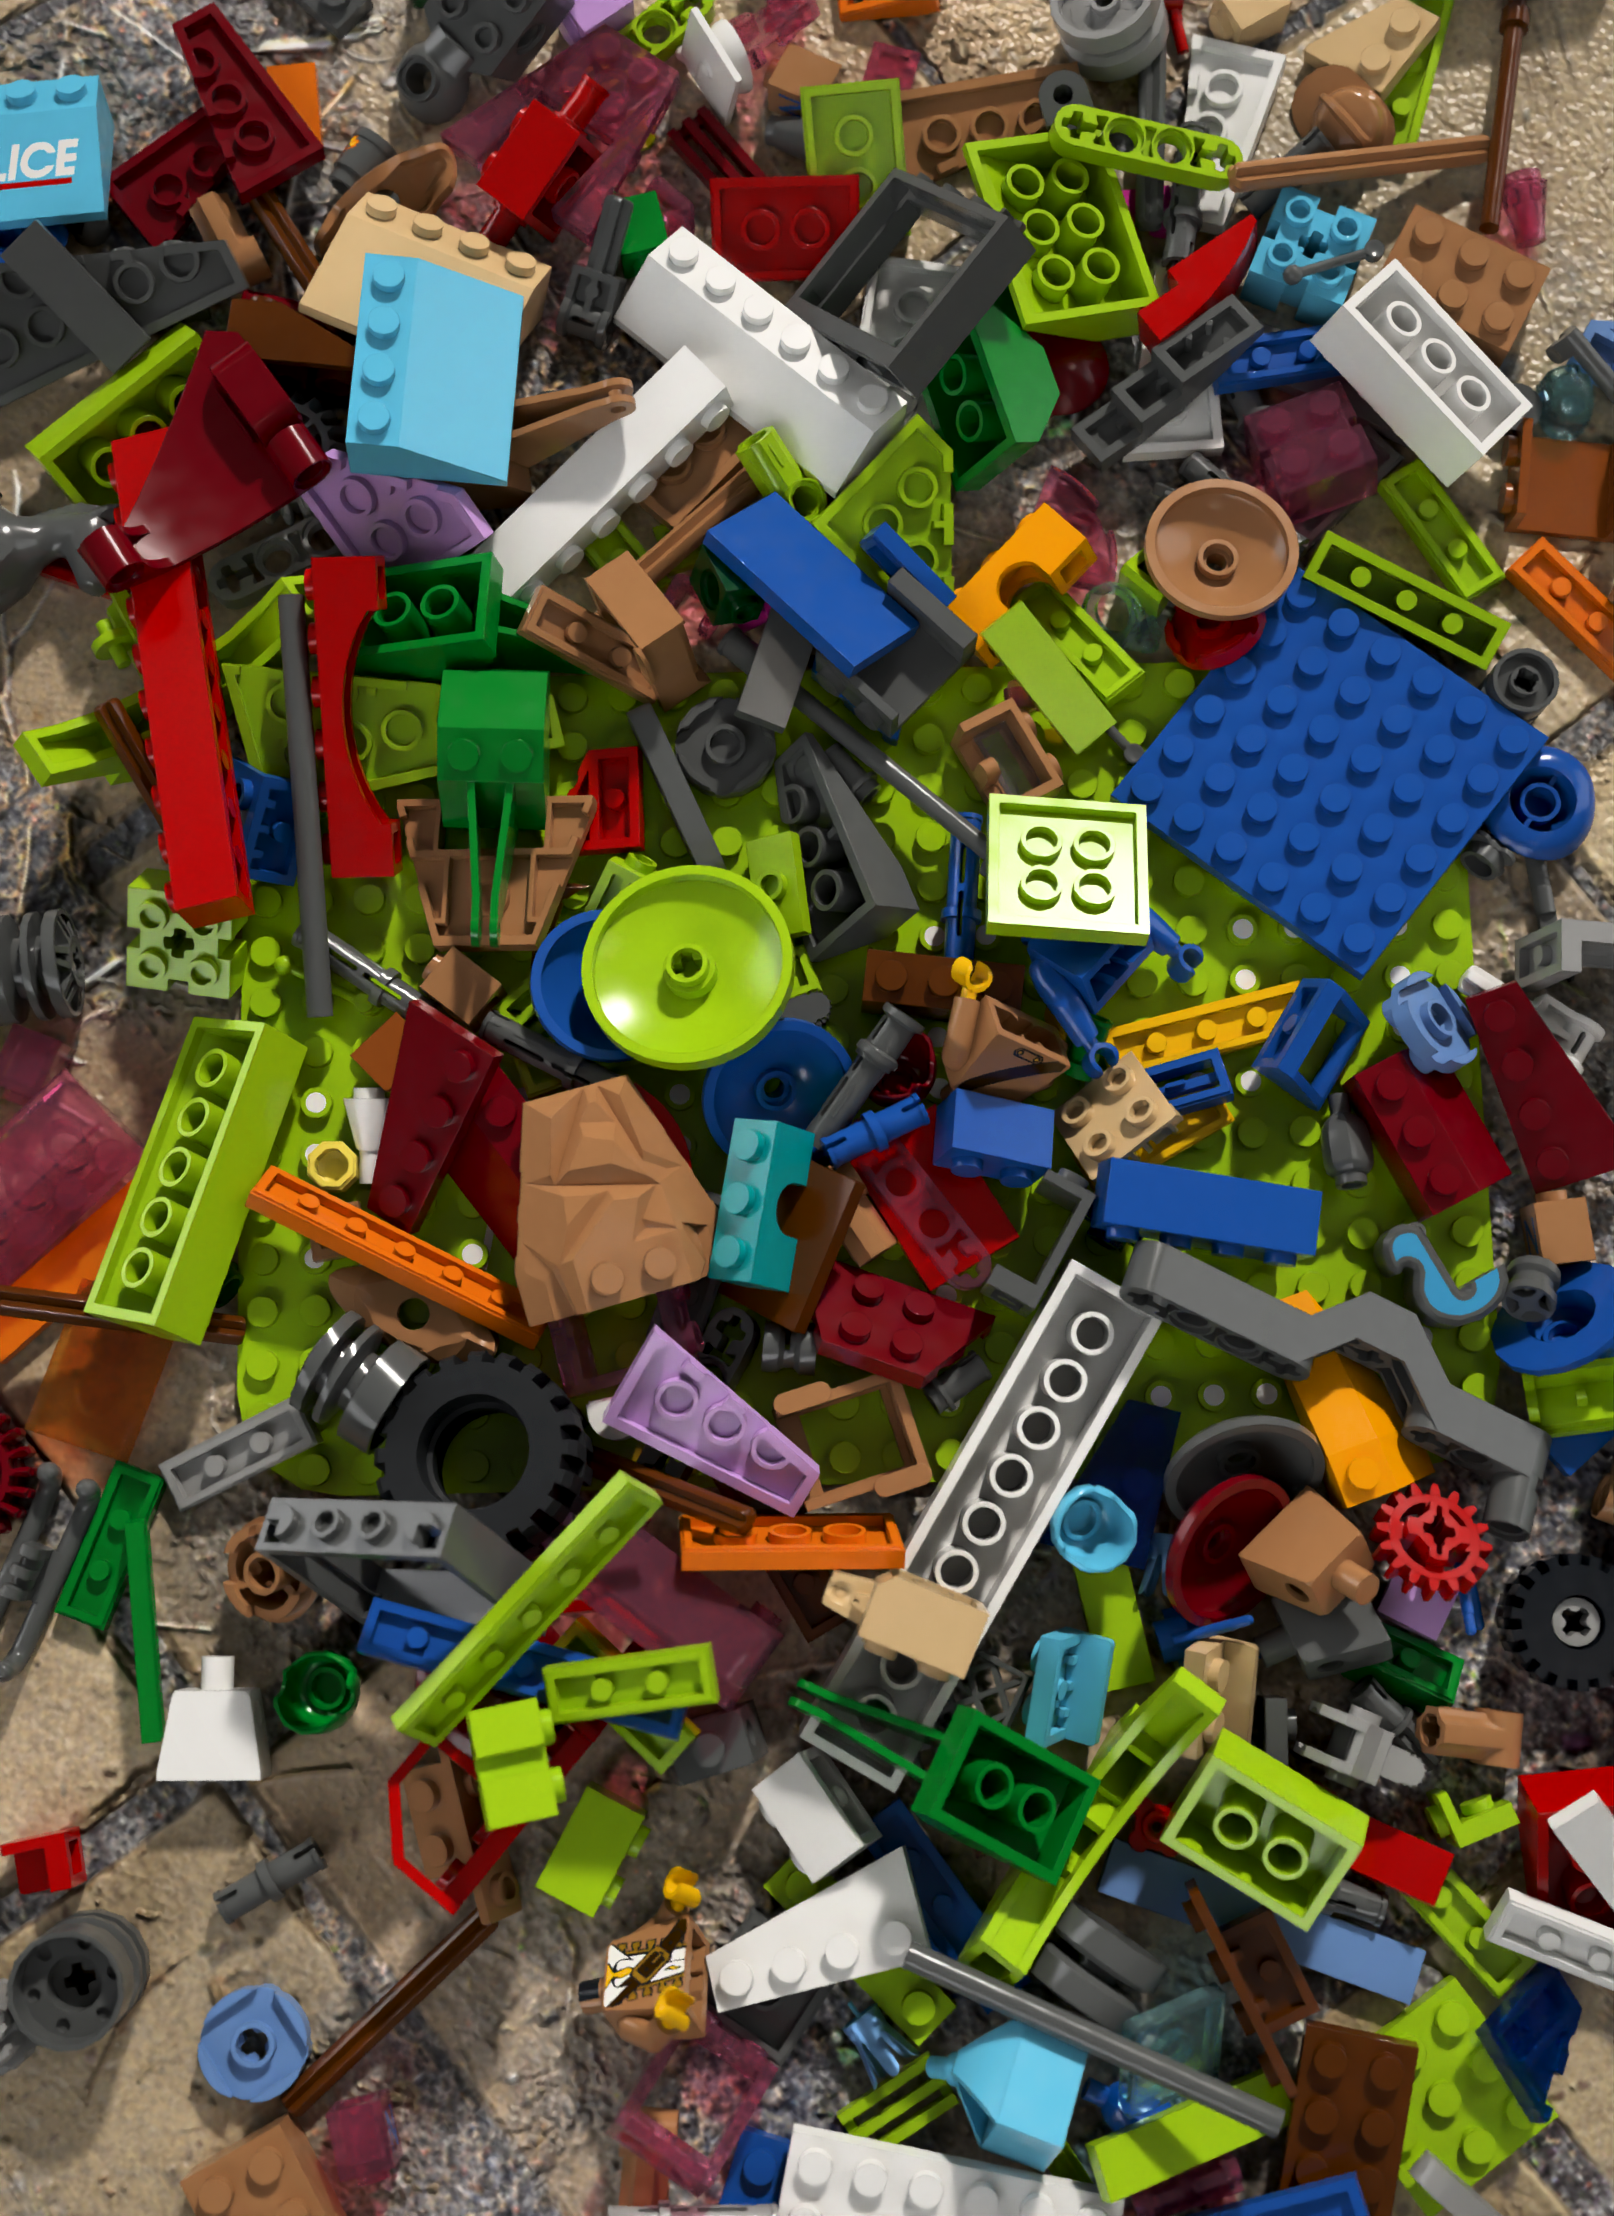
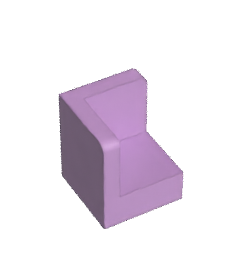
M1397 1575L1389 1579L1380 1600L1372 1599L1370 1601L1377 1615L1424 1639L1437 1641L1458 1592L1451 1601L1445 1602L1439 1591H1437L1430 1601L1427 1602L1422 1599L1421 1588L1414 1586L1405 1594L1401 1592L1402 1578Z

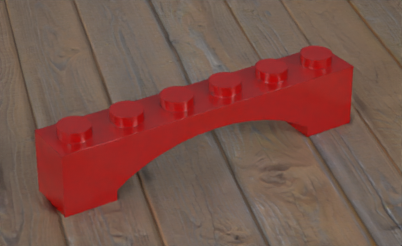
M384 555L311 557V568H306L304 571V590L306 599L314 602L315 622L308 624L307 638L311 655L317 654L318 676H313L311 680V697L313 706L321 708L322 729H316L314 742L317 760H324L325 781H320L318 786L319 808L321 813H327L329 830V833H324L322 836L323 862L325 865H331L332 878L394 877L403 870L400 819H389L370 788L358 754L352 717L353 678L361 642L375 612L387 609Z

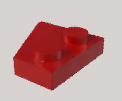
M638 746L588 750L577 772L578 781L567 794V796L593 795L597 801V811L579 856L645 851L642 750Z

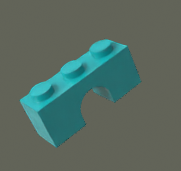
M735 1118L707 1278L748 1288L789 1292L798 1239L788 1237L781 1232L777 1223L776 1208L779 1196L787 1185L807 1186L815 1139L814 1133L779 1121Z

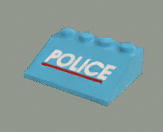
M67 75L60 79L42 81L17 80L10 84L0 85V230L28 228L34 220H39L44 226L107 220L115 126L99 75L83 77Z

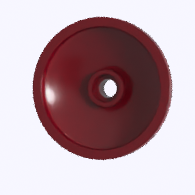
M1239 1475L1209 1489L1189 1508L1173 1535L1165 1566L1167 1595L1172 1607L1181 1617L1201 1627L1243 1616L1264 1598L1266 1593L1254 1588L1238 1554L1291 1502L1281 1486L1261 1475Z

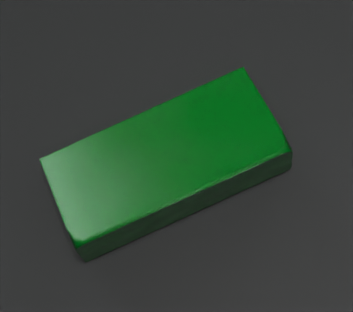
M1382 1622L1391 1639L1394 1658L1341 1673L1343 1677L1356 1683L1365 1676L1373 1675L1395 1701L1423 1714L1426 1705L1436 1707H1452L1454 1705L1464 1660Z

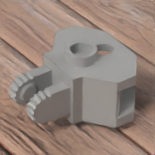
M1311 1701L1308 1710L1335 1721V1728L1326 1752L1296 1741L1293 1751L1328 1766L1324 1777L1355 1790L1359 1780L1376 1786L1379 1776L1397 1784L1401 1783L1402 1786L1407 1785L1410 1788L1413 1785L1417 1786L1418 1783H1423L1422 1779L1426 1778L1424 1774L1427 1770L1424 1768L1425 1764L1421 1762L1422 1759L1417 1758L1415 1754L1411 1755L1410 1752L1391 1745L1395 1734L1379 1727L1382 1716L1351 1704L1347 1714L1323 1703Z

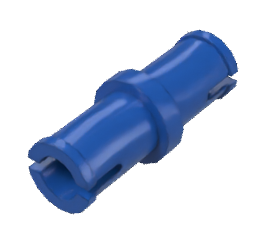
M913 1093L910 1097L875 1114L872 1110L866 1111L861 1114L860 1121L827 1137L820 1138L819 1141L826 1158L831 1159L829 1161L831 1167L836 1170L841 1165L874 1149L880 1153L889 1148L888 1142L923 1125L930 1124V1118L924 1104H918L921 1102L920 1097Z

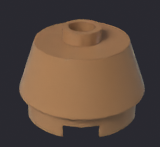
M261 1516L248 1522L228 1541L223 1554L229 1553L227 1564L229 1580L223 1582V1587L233 1606L244 1616L249 1618L255 1615L272 1623L290 1622L302 1616L319 1594L254 1550L265 1516Z

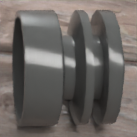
M63 908L48 910L43 916L37 911L28 912L23 915L20 930L15 920L9 915L0 916V1026L24 1023L28 1019L31 1008L36 1017L42 1021L52 1020L56 1017V1014L63 1019L79 1016L82 1013L85 1002V967L78 935L69 913Z
M351 1310L345 1313L320 1338L309 1353L290 1394L289 1405L303 1414L313 1408L311 1419L320 1425L329 1421L340 1409L344 1410L338 1425L337 1435L367 1455H370L386 1440L378 1432L383 1418L393 1420L398 1410L391 1403L400 1390L409 1395L417 1387L412 1378L424 1369L429 1370L431 1361L400 1340L393 1343L378 1356L377 1352L380 1348L384 1331L375 1324L364 1331L366 1320Z
M104 1909L82 1910L59 1921L48 1929L46 1933L31 1942L15 1960L7 1983L8 2008L18 2029L36 2045L57 2052L81 2050L102 2039L132 2010L144 1995L151 1973L149 1950L140 1931L122 1915ZM83 1966L84 1970L94 1969L96 1978L94 1979L92 1974L83 1975L80 1967Z

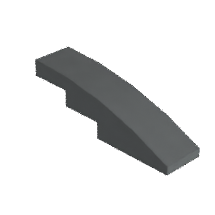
M1233 294L1229 295L1152 348L1151 362L1111 388V401L1071 428V440L1101 473L1152 436L1219 378L1264 333V326Z

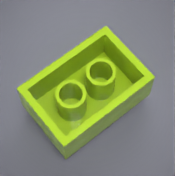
M1222 1727L1170 1810L1159 1841L1308 1932L1361 1852L1370 1816Z

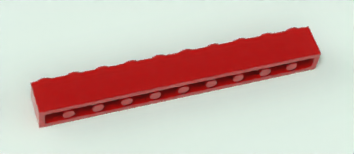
M169 427L111 441L113 462L108 463L107 469L111 485L118 494L119 507L114 508L113 514L115 523H118L120 526L125 525L140 495ZM202 554L156 578L131 587L132 597L126 599L128 617L136 629L138 643L132 645L133 659L139 673L143 676L144 690L139 691L138 699L143 716L149 721L151 734L150 737L145 738V750L151 766L155 768L157 784L151 787V795L155 809L162 816L164 832L158 834V846L164 862L169 866L170 881L165 882L164 885L165 897L170 910L173 913H178L193 929L255 914Z

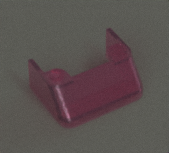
M649 1518L577 1597L647 1651L711 1642L720 1692V1700L716 1704L731 1712L785 1637L786 1632L778 1627L783 1620L757 1600L751 1608L740 1603L700 1571H682L681 1557L656 1539L646 1529L652 1521Z

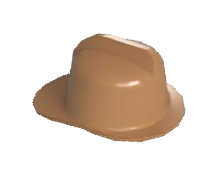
M1333 64L1317 68L1307 75L1295 90L1291 105L1292 120L1303 138L1314 126H1317L1336 151L1393 145L1396 133L1394 118L1390 110L1367 82L1349 67Z

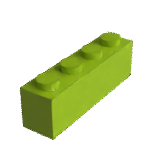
M1329 530L1324 532L1302 578L1350 601L1361 610L1478 670H1487L1512 625Z

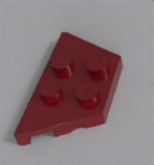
M835 1260L811 1320L815 1325L813 1337L817 1354L921 1390L936 1378L939 1369L951 1366L961 1358L966 1347L977 1338L985 1339L990 1334L996 1316Z

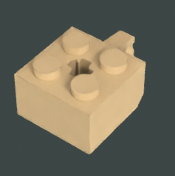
M883 1569L876 1572L873 1579L834 1570L822 1597V1604L856 1624L857 1636L862 1637V1641L865 1642L863 1648L889 1660H895L898 1652L911 1657L918 1664L916 1667L918 1671L943 1682H948L951 1674L965 1679L990 1615L981 1601L902 1569Z

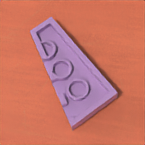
M654 1324L603 1413V1423L792 1518L797 1514L820 1475V1467L815 1461L656 1324Z

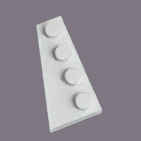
M1192 34L1191 63L1184 122L1198 121L1206 124L1205 128L1209 127L1211 135L1233 141L1239 147L1243 155V161H1251L1286 68V55ZM1212 157L1211 160L1215 162V170L1223 172L1224 168L1220 167V159ZM1229 187L1222 191L1202 189L1200 211L1203 213V223L1199 231L1218 236L1225 232L1239 193L1232 192Z

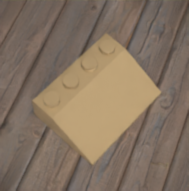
M367 192L347 213L302 296L298 307L299 313L357 336L365 253L419 258L524 296L521 345L542 319L552 266L537 261L526 252L512 251L490 242L482 234L466 232L446 224L433 214L419 213L399 205L389 196Z

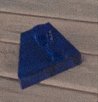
M1538 1962L1479 2026L1475 2033L1528 2120L1532 2123L1546 2124L1551 2119L1553 2108L1545 2103L1553 2075L1563 2076L1569 2057V2041L1576 2033L1582 2007L1560 1971L1542 1962Z

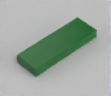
M116 1460L54 1612L102 1631L109 1629L129 1580L124 1524L129 1519L146 1518V1521L149 1520V1526H151L167 1487L163 1476L125 1461Z

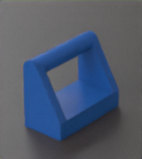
M1302 978L1251 1067L1308 1108L1320 1111L1367 1030L1370 1021L1346 990L1330 978ZM1331 1013H1333L1346 1024L1312 1083L1309 1084L1298 1070Z

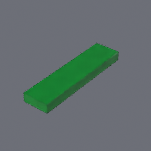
M146 1518L129 1519L125 1522L124 1527L141 1744L161 1742L165 1732V1716L149 1520L146 1521Z

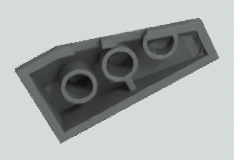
M804 732L774 761L781 821L788 824L790 831L798 833L800 838L812 934L801 936L810 961L819 963L888 938L920 909L902 866L814 735Z

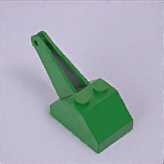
M1008 286L922 392L935 432L953 450V472L951 473V479L956 492L979 491L1037 444L1060 395L1044 347L1028 335L1026 330L1022 329Z
M493 552L386 567L387 609L376 611L361 642L354 675L435 683L442 682V672L445 668L538 670L555 673L591 674L516 633L529 604L502 594L504 570Z
M445 668L442 672L437 722V783L443 827L469 828L472 889L471 947H481L483 927L480 828L500 829L491 891L489 922L490 948H499L501 923L518 829L545 830L547 796H549L550 671Z
M798 1679L796 1684L798 1689L839 1710L938 1748L929 1770L926 1772L816 1706L793 1696H790L787 1705L831 1727L921 1783L922 1785L910 1810L925 1823L965 1845L1036 1879L1054 1886L1057 1885L1101 1784V1780L977 1709L958 1704L946 1732H942L833 1693L807 1680Z

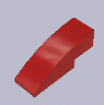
M1252 214L1167 270L1169 291L1137 312L1139 338L1150 353L1152 348L1229 295L1236 293L1257 251V220Z

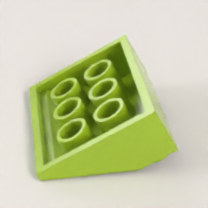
M1070 129V137L1079 138L1080 135L1077 134L1076 129ZM1095 130L1094 133L1097 135L1093 141L1094 144H1097L1102 132L1101 130ZM1049 132L965 143L962 151L978 197L982 198L998 212L1002 208H1006L1014 219L1023 222L1027 228L1023 234L1036 249L1035 253L1008 285L1022 329L1093 342L1139 335L1137 312L1159 298L1115 169L1060 156L1052 149L1049 143Z

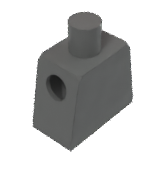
M1272 1597L1271 1603L1274 1615L1280 1626L1252 1638L1253 1642L1259 1646V1655L1266 1668L1295 1656L1308 1680H1317L1394 1658L1391 1639L1371 1602L1366 1605H1359L1348 1597H1345L1329 1614L1323 1616Z
M754 1699L690 1718L702 1732L667 1771L671 1783L683 1786L756 1763L766 1755L769 1750Z

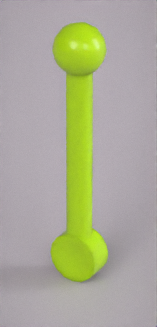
M282 955L275 960L274 967L277 973L280 975L292 974L304 980V968L295 965L293 958ZM331 982L332 994L353 1003L358 1012L365 1014L374 1009V1005L368 1001L369 995L360 992L356 994Z

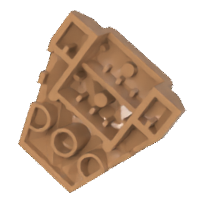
M627 1074L522 1103L519 1161L521 1177L519 1205L517 1206L518 1240L514 1276L529 1327L573 1315L589 1313L688 1284L708 1276L719 1209L710 1199L694 1175V1172L686 1160L683 1159Z

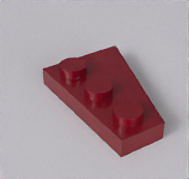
M203 107L111 171L109 197L150 247L159 246L164 241L178 240L193 220L189 209L195 205L197 198L211 191L214 192L228 173Z

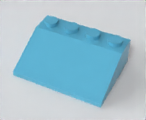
M365 253L345 439L351 473L507 487L524 296L419 258Z

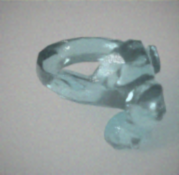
M1105 582L1094 586L1085 595L1082 608L1123 650L1139 651L1142 654H1151L1158 651L1160 640L1162 639L1158 620L1154 615L1146 619L1144 608L1130 589L1120 583ZM1114 594L1122 598L1127 604L1129 622L1124 630H1110L1100 621L1098 603L1103 595Z

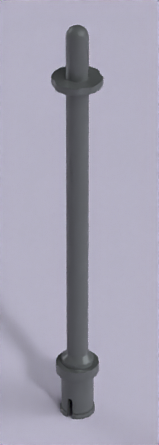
M733 627L721 639L717 652L748 675L758 644L744 634L739 627ZM800 685L793 706L982 858L984 861L981 864L979 873L986 878V835Z

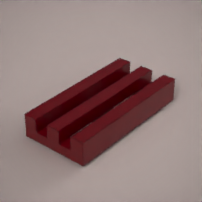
M705 105L697 110L695 118L691 119L688 116L684 119L679 130L676 131L673 128L666 133L667 143L709 191L710 178H717V176L686 142L689 138L695 141L726 178L742 176L701 130L703 128L746 177H766L765 173Z

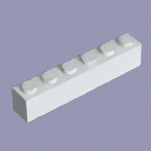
M685 345L633 395L636 402V410L633 413L598 429L471 554L493 552L504 570L502 594L529 604L536 587L542 584L547 587L561 573L567 574L575 569L582 561L584 550L589 544L593 543L597 538L601 539L608 536L618 526L621 520L620 515L633 502L640 503L654 491L657 485L656 480L670 466L674 468L682 464L691 454L693 444L706 431L712 432L725 422L729 416L730 408L734 405L727 387Z

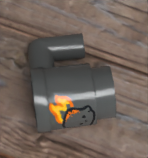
M359 126L353 133L352 139L334 162L335 169L328 177V180L343 195L363 175L382 162L397 155V153L379 134L369 128ZM393 192L391 198L394 199L397 204H399V198L397 194Z

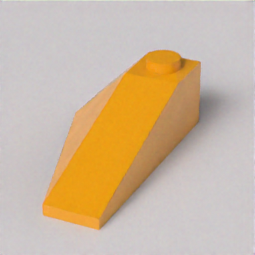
M1307 1290L1280 1299L1310 1315L1323 1311ZM1332 1351L1314 1359L1311 1373L1307 1380L1290 1381L1284 1379L1301 1425L1316 1437L1325 1459L1323 1482L1335 1509H1348L1399 1490L1435 1472L1427 1450L1411 1443L1401 1435L1403 1425L1401 1418L1384 1383L1373 1370Z

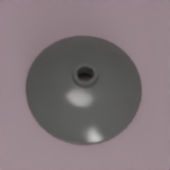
M1268 1415L1235 1417L1203 1429L1190 1438L1176 1452L1164 1473V1494L1170 1510L1179 1520H1182L1189 1508L1209 1489L1239 1475L1256 1474L1264 1476L1281 1486L1289 1496L1290 1501H1292L1307 1485L1315 1491L1317 1490L1325 1472V1459L1316 1437L1307 1428L1296 1422Z

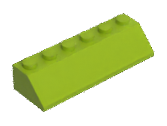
M193 1017L83 1312L164 1339L201 1346L223 1282L228 1274L241 1232L247 1221L250 1209L245 1207V1203L250 1191L264 1174L267 1160L282 1124L284 1113L296 1080L299 1077L308 1047L265 1022Z

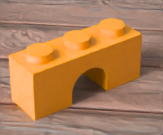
M1044 502L1034 513L1026 515L1019 522L1015 533L999 550L991 552L983 560L979 571L964 587L953 591L957 597L947 607L978 634L974 655L992 670L1000 660L979 634L1010 609L1011 600L1015 593L1028 583L1043 582L1052 586L1063 596L1098 558L1087 538Z

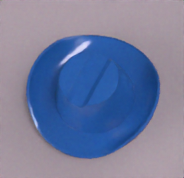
M1544 746L1484 824L1502 845L1521 856L1545 861L1564 858L1580 847L1587 838L1594 821L1595 791L1591 776L1583 764L1571 754L1558 748Z

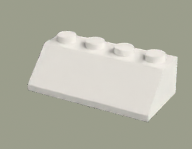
M1396 258L1346 301L1309 340L1447 488L1476 463L1533 407L1525 396Z

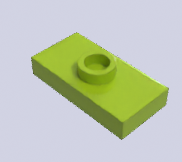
M787 831L745 842L750 881L759 886L777 905L787 924L791 939L812 934L799 834Z

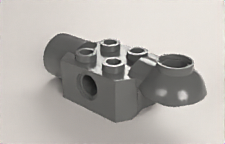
M428 0L423 7L430 35L425 41L414 44L403 55L398 65L396 87L399 100L407 112L421 123L439 125L450 121L462 110L469 92V77L472 73L516 83L575 5V1ZM430 70L432 80L429 89L426 91L424 78Z

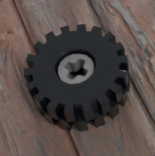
M1551 1553L1541 1555L1542 1559L1529 1560L1521 1567L1524 1571L1521 1574L1511 1575L1506 1584L1511 1586L1508 1594H1500L1497 1604L1504 1606L1503 1617L1496 1616L1497 1628L1504 1629L1506 1638L1500 1639L1504 1651L1512 1652L1515 1656L1511 1661L1519 1670L1527 1671L1530 1674L1529 1678L1539 1683L1550 1685V1687L1585 1692L1589 1691L1591 1687L1602 1689L1612 1685L1609 1679L1614 1677V1565L1601 1563V1558L1592 1555H1580L1578 1553ZM1564 1610L1569 1612L1581 1610L1583 1615L1579 1621L1584 1627L1581 1633L1575 1631L1564 1633L1562 1629L1566 1625V1620L1561 1616Z

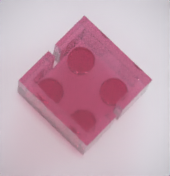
M1340 381L1244 416L1245 450L1261 487L1265 486V493L1283 508L1293 525L1377 494L1378 458L1361 423L1357 424V415Z

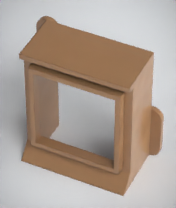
M628 550L585 578L598 613L594 612V614L621 628L636 647L633 648V652L639 668L647 682L652 686L659 706L664 712H667L711 682V679L696 662L683 625L685 620Z
M872 1375L830 1389L827 1383L818 1381L776 1396L773 1402L772 1414L777 1429L813 1460L799 1416L879 1390L904 1464L902 1467L827 1492L823 1491L818 1477L802 1504L804 1513L873 1490L881 1497H889L930 1482L932 1471L901 1383L879 1375Z

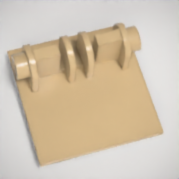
M1132 1051L1119 1059L1114 1067H1109L1105 1070L1100 1078L1091 1081L1058 1107L1054 1114L1055 1126L1094 1183H1096L1098 1163L1110 1157L1128 1160L1129 1156L1134 1161H1140L1141 1159L1136 1153L1139 1148L1143 1147L1148 1153H1151L1153 1148L1148 1141L1152 1139L1157 1145L1171 1133L1175 1134L1179 1130L1176 1126L1184 1120L1176 1108L1168 1102Z

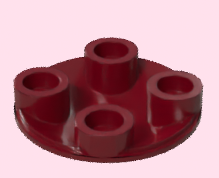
M1032 331L1027 332L1028 335L1044 347L1060 392L1050 418L1055 415H1071L1083 411L1102 396L1108 381L1109 361L1100 341L1093 342Z

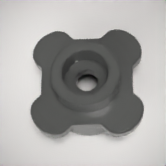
M1482 830L1477 831L1460 855L1463 867L1473 876L1486 881L1502 876L1505 872L1504 867L1512 866L1516 861L1514 854L1508 848L1502 845L1492 834Z

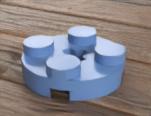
M1417 971L1393 986L1391 997L1382 1003L1383 1015L1391 1026L1397 1028L1400 1036L1409 1048L1411 1062L1420 1072L1428 1074L1433 1070L1446 1074L1455 1072L1473 1061L1477 1055L1478 1047L1470 1050L1469 1038L1476 1035L1473 1020L1466 1006L1453 989L1446 983L1437 988L1432 983L1426 981L1433 976L1432 974L1425 971Z
M264 1983L262 1985L240 1987L228 1993L207 2013L201 2031V2042L198 2044V2061L204 2077L219 2094L228 2098L234 2096L241 2100H251L250 2102L256 2103L271 2100L286 2091L297 2080L303 2071L307 2059L311 2055L313 2043L307 2015L295 1998L282 1991L277 1985ZM252 2028L254 2032H263L267 2036L268 2041L264 2045L267 2052L266 2056L260 2058L255 2051L247 2055L244 2053L241 2046L247 2040L245 2030Z

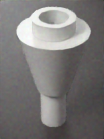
M381 1087L353 1088V1098H343L355 1147L356 1150H359V1184H372L389 1098H385V1091Z

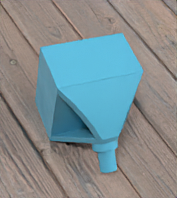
M1012 2019L959 2049L958 2052L954 2051L949 2056L931 2055L926 2062V2073L929 2078L946 2080L950 2086L957 2088L980 2149L1044 2172L1063 2149L1088 2053Z

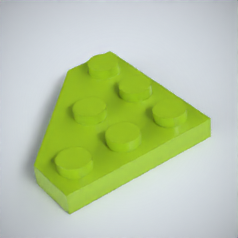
M917 413L814 520L812 525L887 593L890 577L859 544L870 530L886 521L934 573L954 591V576H952L954 503H951L953 450Z

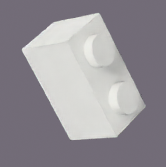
M815 1746L797 1753L751 1789L759 1800L761 1814L771 1826L777 1828L790 1848L789 1853L792 1862L800 1872L809 1877L812 1884L838 1871L882 1837L830 1756Z

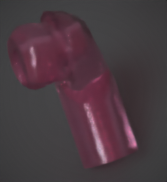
M657 175L651 181L645 193L656 190L660 208L663 210V220L668 238L682 226L694 235L696 228L694 204L661 175Z

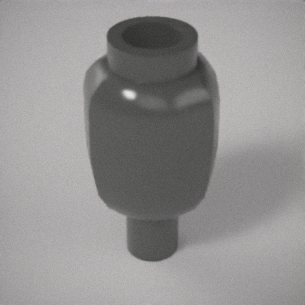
M1343 1092L1331 1094L1328 1096L1330 1117L1324 1122L1321 1129V1152L1324 1169L1329 1177L1335 1179L1336 1189H1359L1368 1184L1367 1174L1374 1165L1370 1133L1364 1120L1351 1113L1349 1094Z

